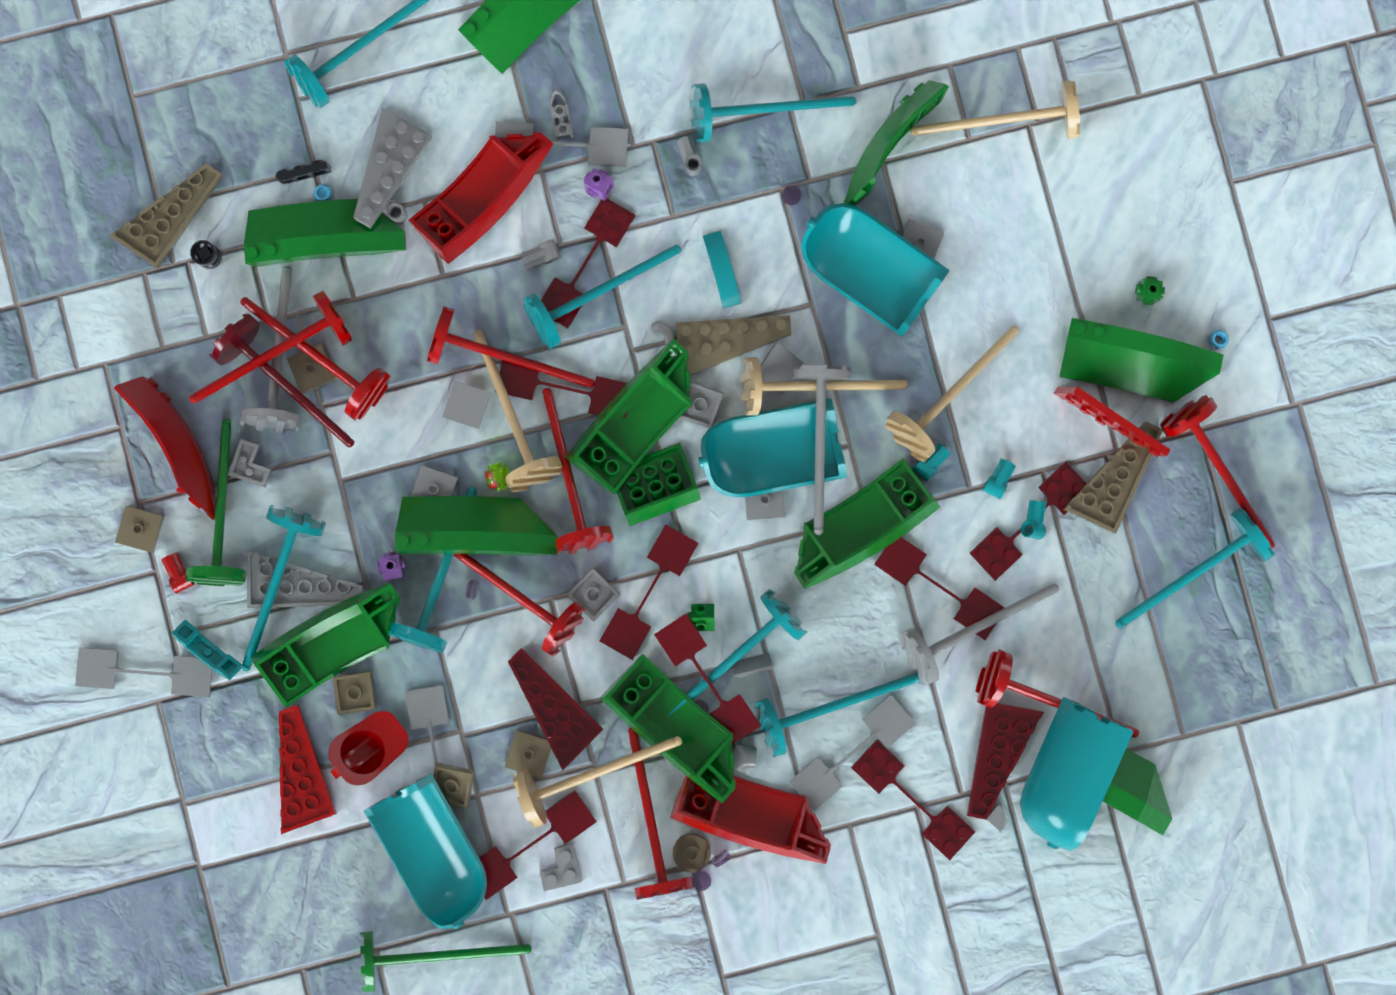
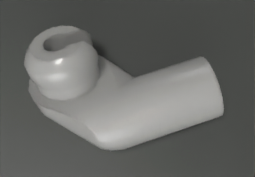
M662 321L652 323L651 330L654 333L659 332L663 334L666 345L674 339L669 325Z

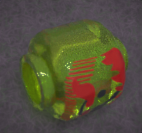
M502 462L487 466L484 475L490 489L496 488L498 492L508 488L505 478L510 472L507 465H502Z

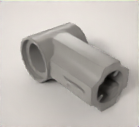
M682 137L676 142L686 172L690 176H697L702 172V161L693 137ZM692 162H696L699 166L695 169H691L689 167V164Z
M391 198L382 213L389 217L393 223L402 224L407 219V212L399 203ZM401 210V214L398 217H393L395 211Z
M554 239L547 240L539 244L537 248L520 254L526 270L544 263L555 262L561 258Z

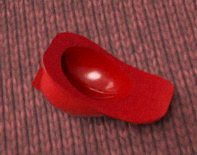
M388 711L373 713L339 734L331 742L328 757L335 767L331 771L335 779L342 776L347 783L356 786L371 782L405 751L409 741L407 732L392 713Z

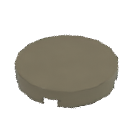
M696 833L682 835L673 847V859L676 865L686 872L700 871L708 864L711 857L708 841Z

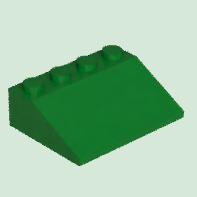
M680 443L645 455L617 491L629 526L701 500Z

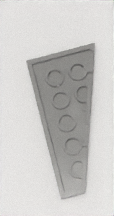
M383 107L354 213V219L370 229L432 139L431 135Z
M246 550L247 608H261L278 559ZM287 563L272 608L334 606L363 593L364 586Z

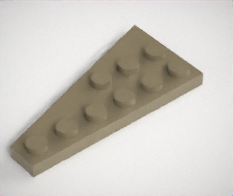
M207 163L188 176V179L180 185L173 187L172 191L165 196H161L142 210L137 217L126 222L122 228L116 232L114 231L109 236L154 267L159 268L224 175Z
M790 315L676 323L677 342L688 351L687 369L691 376L790 336Z
M1147 421L1143 422L1139 429L1157 441L1163 432L1161 428ZM1128 438L1070 500L1063 510L1116 534L1152 454L1148 452V449L1135 444L1133 440Z

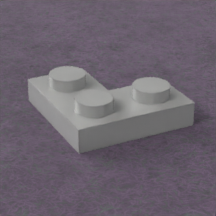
M240 439L228 475L266 488L272 469L254 464L261 445Z
M574 844L554 848L558 867L540 871L543 890L548 891L581 883L582 879Z

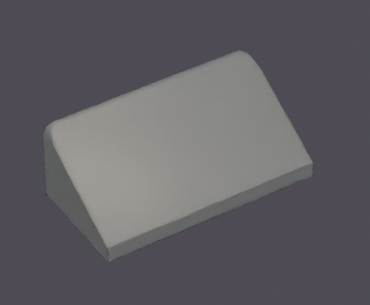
M768 654L741 660L732 666L735 678L773 668Z

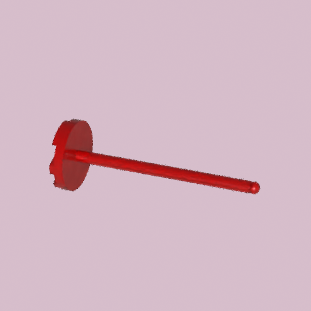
M318 292L312 297L322 313L323 319L191 394L189 400L194 404L203 400L328 326L342 346L352 341L351 335L344 326L343 320L331 305V301L325 292Z
M243 297L240 300V304L284 338L288 339L295 335L294 332L247 297ZM306 341L296 345L297 348L354 390L345 407V414L354 421L357 418L359 420L362 419L371 406L375 407L388 388L386 383L391 376L382 368L373 370L360 383Z
M443 306L428 353L427 362L438 365L444 344L447 342L588 388L594 387L595 381L588 377L448 333L455 309Z
M545 388L542 394L558 457L562 463L561 469L577 531L563 535L555 540L557 552L560 554L561 551H569V554H575L581 548H587V551L593 550L599 543L606 540L610 543L614 540L612 528L610 526L586 528L570 461L565 458L568 453L552 391L549 388Z
M1207 395L1201 396L1196 403L1193 400L1187 402L1175 415L1170 413L1160 423L1165 436L1172 437L1189 429L1192 430L1240 508L1259 527L1270 543L1271 549H1273L1275 543L1199 424L1217 409V404L1213 398H1208Z
M454 554V557L552 626L542 644V650L553 657L560 652L558 648L564 642L571 640L575 634L573 629L582 623L584 617L581 615L586 609L577 602L572 603L559 618H556L470 555Z
M998 649V652L993 651L990 654L987 667H982L975 690L976 693H979L977 703L991 708L998 703L1007 688L1053 707H1059L1062 699L1010 679L1013 667V658L1010 653ZM1094 712V714L1098 715L1099 719H1102L1103 715ZM1113 720L1134 731L1131 737L1136 738L1139 736L1138 729Z
M629 728L632 753L641 750L639 736L632 728ZM644 761L636 762L634 765L658 881L656 884L634 888L636 900L694 888L692 876L667 881Z

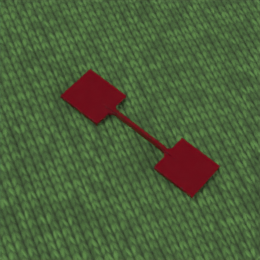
M608 198L605 201L600 200L584 227L585 230L597 237V241L570 284H566L554 277L541 299L548 312L583 294L575 289V283L601 241H606L617 248L634 220L635 214ZM582 306L554 321L569 329Z
M503 360L499 372L506 391L510 396L533 400L534 391L538 385L559 388L588 395L591 398L588 413L599 415L627 384L626 382L596 376L593 390L587 392L542 382L538 378V371ZM627 411L622 418H626Z
M1065 461L1038 488L1047 497L1046 508L1049 505H1054L1065 515L1067 511L1063 510V508L1085 486L1086 482ZM996 527L969 553L994 581L1023 555L1013 543L1014 539L1021 533V528L1011 537H1006Z
M665 524L647 556L648 559L659 565L660 571L636 613L628 614L620 608L617 609L600 639L601 643L633 660L651 626L638 618L641 608L664 570H669L681 576L698 546V542Z
M902 537L887 546L874 563L876 567L904 586L908 584L913 575L919 574L958 600L961 607L953 619L964 627H968L1005 608L975 587L966 599H960L920 571V564L927 554ZM996 624L976 633V635L986 640Z
M686 613L654 634L675 667L687 659L693 661L720 701V706L710 712L709 715L733 733L732 745L761 727V724L742 696L738 694L729 701L723 700L696 661L695 654L705 648L707 644Z
M876 739L851 768L878 794L888 784H895L930 817L931 822L921 834L948 860H951L973 836L975 831L948 806L937 816H932L895 780L896 775L905 765Z
M575 790L545 811L546 817L551 823L550 830L512 857L505 858L497 846L479 857L487 880L485 900L518 878L512 870L510 862L551 832H556L566 844L597 822Z

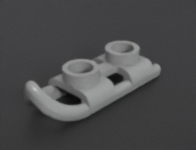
M554 90L550 98V111L555 140L559 142V136L570 135L572 140L574 135L567 100L559 90ZM556 94L562 98L564 105L553 106ZM567 116L568 123H564L563 117ZM555 118L559 119V125H556Z

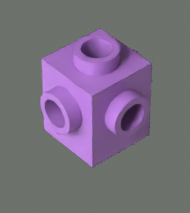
M593 168L591 172L585 175L583 180L586 193L593 198L598 197L604 201L615 186L613 178L602 169L597 170Z
M395 551L384 553V557L379 558L380 563H377L379 574L383 575L384 581L406 577L404 569H407V564L401 554L396 555Z

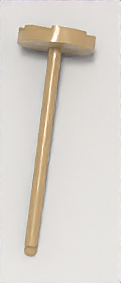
M1071 80L1062 81L1063 106L918 125L917 127L913 126L910 132L913 136H916L917 134L924 135L1064 115L1067 139H1074L1080 137V112L1076 83Z
M1011 326L916 423L903 413L892 412L886 419L885 428L894 434L893 440L897 444L908 448L911 451L909 455L919 461L924 462L930 458L935 452V447L923 429L1019 333L1018 327Z
M476 330L474 332L476 341L488 345L483 331ZM482 354L525 462L524 465L506 476L505 480L512 492H519L530 489L529 485L549 482L552 480L550 476L562 473L560 458L551 456L534 460L494 358Z
M745 357L742 363L746 364L744 374L740 375V383H744V393L740 394L741 402H745L746 412H743L744 415L759 414L762 403V391L816 390V381H762L759 359L757 357ZM906 380L826 381V390H896L908 387Z
M676 736L539 790L527 769L514 773L513 782L520 796L517 798L527 821L531 822L533 828L542 826L547 821L543 798L680 746L682 739Z

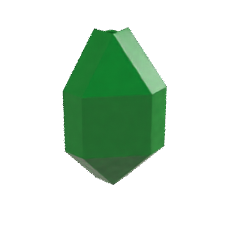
M1126 748L1103 802L1157 833L1164 835L1172 820V816L1156 765Z

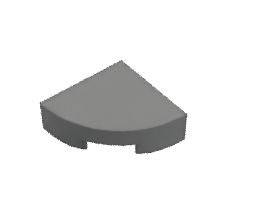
M997 804L991 810L987 821L1001 832L1005 825V814L1001 806Z

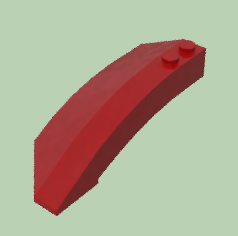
M535 132L533 135L523 136L522 133L507 134V137L497 138L496 135L489 136L490 139L478 155L454 182L408 220L447 264L451 263L490 230L531 182L553 145L541 132Z
M142 376L116 385L114 389L141 417L162 448L178 485L176 491L180 494H188L190 496L188 500L199 509L202 508L207 516L215 520L216 494L212 474L196 437L184 418L170 402L172 400L166 392H161L157 388L159 386L158 383L151 377L146 378Z
M685 775L670 815L671 819L720 838L759 850L822 864L827 863L831 844L828 838H825L821 830L822 826L816 814H813L808 805L809 801L806 796L781 791L734 776L735 789L721 803Z

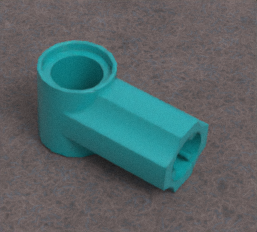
M937 443L933 455L924 462L918 461L912 469L927 482L951 453L943 445Z
M1001 458L992 476L990 475L982 491L1000 500L1006 491L1007 482L1016 465Z
M1029 501L1027 519L1021 526L1023 536L1037 540L1044 538L1046 527L1043 522L1046 502Z

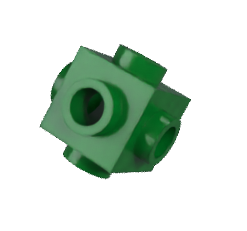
M1147 276L1146 279L1144 278L1139 281L1135 289L1136 301H1141L1145 305H1154L1160 301L1165 293V287H1162L1163 281H1159L1157 277Z
M691 604V612H687V616L697 631H715L714 604Z

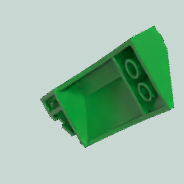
M486 0L458 30L503 74L530 45L580 0Z
M1072 318L1059 377L1124 390L1174 403L1219 375L1224 355L1149 333Z
M642 654L604 692L600 699L650 746L679 736L682 739L680 746L660 754L683 774L723 803L735 789L733 774L734 752H732L733 733L698 706ZM684 699L687 701V702H686L684 705H682L679 709H677L675 712H673L672 714L669 715V713H670L680 702H682Z

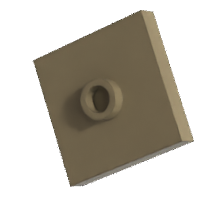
M323 344L314 347L329 359ZM304 352L286 358L302 394L337 380L335 375Z
M125 506L115 543L154 553L164 516Z
M372 671L332 677L338 715L377 709Z
M516 730L505 768L515 771L527 769L531 776L542 779L551 750L547 739Z
M437 762L433 777L448 804L468 808L474 770Z

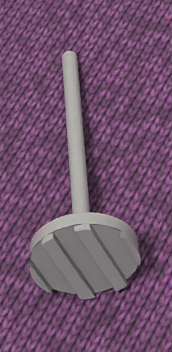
M289 266L282 268L277 320L284 326H286L292 272ZM276 331L274 346L284 341V337ZM283 353L272 359V367L280 374ZM270 378L267 408H248L242 410L240 424L244 426V423L256 426L255 430L263 431V428L275 429V433H283V430L295 429V432L300 430L301 417L297 414L277 409L279 385Z
M827 365L793 366L792 379L816 381L814 533L821 535L824 523L826 381L850 380V367Z
M1051 584L929 647L923 637L915 629L910 628L899 635L902 650L906 648L909 665L913 671L917 670L919 680L922 683L927 682L928 685L939 680V670L933 655L1057 593L1059 586Z

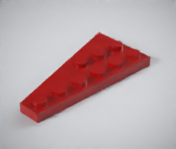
M1078 386L1057 387L1053 393L1079 408L1084 414L1094 417L1097 423L1103 426L1106 424L1133 440L1135 444L1145 447L1153 456H1167L1170 452L1169 448Z
M299 704L279 711L281 834L337 814Z

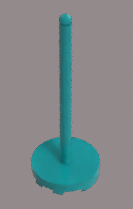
M412 0L313 72L295 54L289 57L284 64L291 77L295 76L305 96L309 95L312 104L315 107L319 106L321 109L330 101L318 80L429 0Z
M705 83L692 84L691 88H694V99L690 100V108H694V119H691V125L696 127L698 139H695L697 143L709 142L712 135V117L854 106L856 98L851 96L711 107L707 85Z
M674 245L550 312L547 311L539 297L532 293L523 298L525 311L532 325H535L542 342L547 344L548 349H552L561 344L559 333L553 322L555 319L676 256L681 252V247Z
M469 487L465 496H476V488ZM454 554L443 555L417 628L393 622L389 635L424 649L427 648L438 653L444 652L448 642L427 633L426 629Z
M274 505L269 506L266 518L288 530L242 662L243 671H249L253 664L250 656L257 652L297 532L312 536L323 535L326 523L323 520L322 523L311 519V514L306 512L300 515L292 512L293 508L285 507L282 510L273 508Z
M1241 508L1235 510L1230 514V517L1242 534L1241 537L1120 617V619H1117L1115 622L1116 627L1123 628L1124 625L1126 626L1247 544L1266 562L1275 555L1270 543Z
M768 589L760 596L761 601L773 618L707 675L711 683L715 682L779 625L798 641L808 633L800 627L802 621L789 613L791 608L787 603L777 600L773 596L775 594L773 590ZM703 678L686 695L694 700L709 685ZM684 699L682 702H680V703L669 713V715H671L673 712H675L677 709H679V708H680L682 705H684L687 701Z
M914 673L780 720L768 698L755 702L754 707L759 709V723L761 724L759 728L760 730L764 729L766 734L764 742L767 748H772L774 752L773 757L775 758L786 754V742L782 729L915 684L920 680L918 673Z

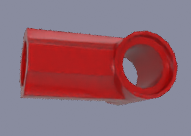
M178 552L161 559L170 577L169 584L176 594L195 585V582L186 581V569Z

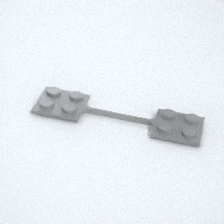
M496 121L495 135L497 138L507 137V134L522 133L523 136L533 135L534 123ZM591 127L588 143L551 141L556 146L587 148L589 150L588 165L626 167L628 129Z
M79 647L75 686L114 689L116 674L118 672L169 676L172 679L171 694L210 697L212 669L197 657L175 656L174 667L170 673L120 669L117 666L118 651Z
M443 685L405 691L411 730L427 728L429 730L434 764L438 761L433 728L436 725L449 723ZM450 805L457 820L465 819L463 807Z
M891 694L862 718L870 728L871 734L834 767L828 768L817 757L789 781L799 795L807 797L808 805L813 811L843 787L835 778L834 771L869 740L878 738L888 748L916 724Z

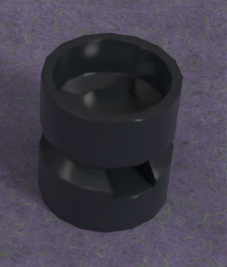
M199 240L191 247L190 256L201 267L214 269L221 263L222 254L212 243L206 240Z

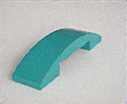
M721 231L703 235L723 309L742 304Z
M184 620L171 633L200 661L228 680H231L243 668L239 661L230 654H225L201 635L200 631L187 620Z

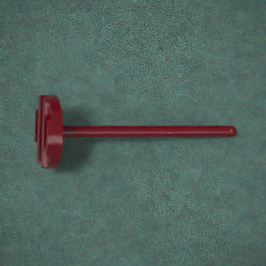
M243 314L244 318L235 324L229 323L224 328L226 330L225 334L221 338L214 340L213 345L215 347L209 356L219 365L231 362L241 353L250 360L259 356L249 345L257 335L260 323L250 314ZM268 362L259 366L266 375L349 448L354 445V440Z

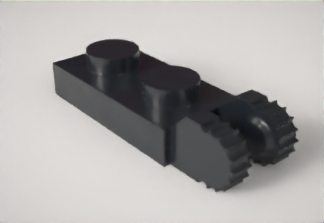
M317 160L312 163L313 165H298L294 167V170L281 169V171H277L276 179L281 184H290L332 173V170L327 161Z

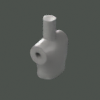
M734 744L733 769L755 768L757 748L743 744Z

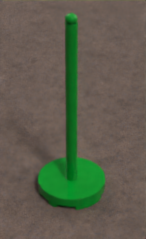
M224 418L221 425L212 566H192L186 568V581L196 582L198 585L241 586L246 580L245 570L222 566L231 420L228 418Z
M373 931L360 932L361 937H364V946H360V954L362 958H365V966H361V975L366 981V987L362 988V992H375V966L521 955L531 953L532 947L530 944L374 956Z

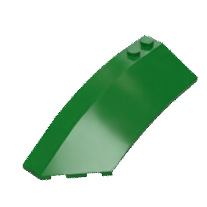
M930 80L925 84L921 82L914 89L915 93L911 96L906 95L899 102L901 105L886 119L862 154L854 170L843 204L856 206L872 192L876 183L875 176L888 155L914 125L942 102L949 88L947 84Z
M358 199L315 201L248 210L244 239L245 264L261 267L323 258L378 255L406 251L405 231L383 213L380 214L371 229L355 220L354 213Z
M672 339L611 400L565 458L584 474L612 494H615L655 443L692 406V399L689 394V387H691L690 373L687 369L688 351L675 339ZM627 411L626 418H622Z
M902 458L866 487L824 513L823 533L821 535L814 533V518L804 522L803 539L800 541L799 559L797 566H795L794 574L804 589L836 576L883 550L941 508V506L908 463Z
M485 496L402 497L395 531V551L400 554L558 555L555 544L558 536L520 498Z
M390 582L353 596L313 616L250 657L255 667L286 708L333 676L376 653L388 649L390 644V627L393 622L395 623L397 606H399L400 597Z

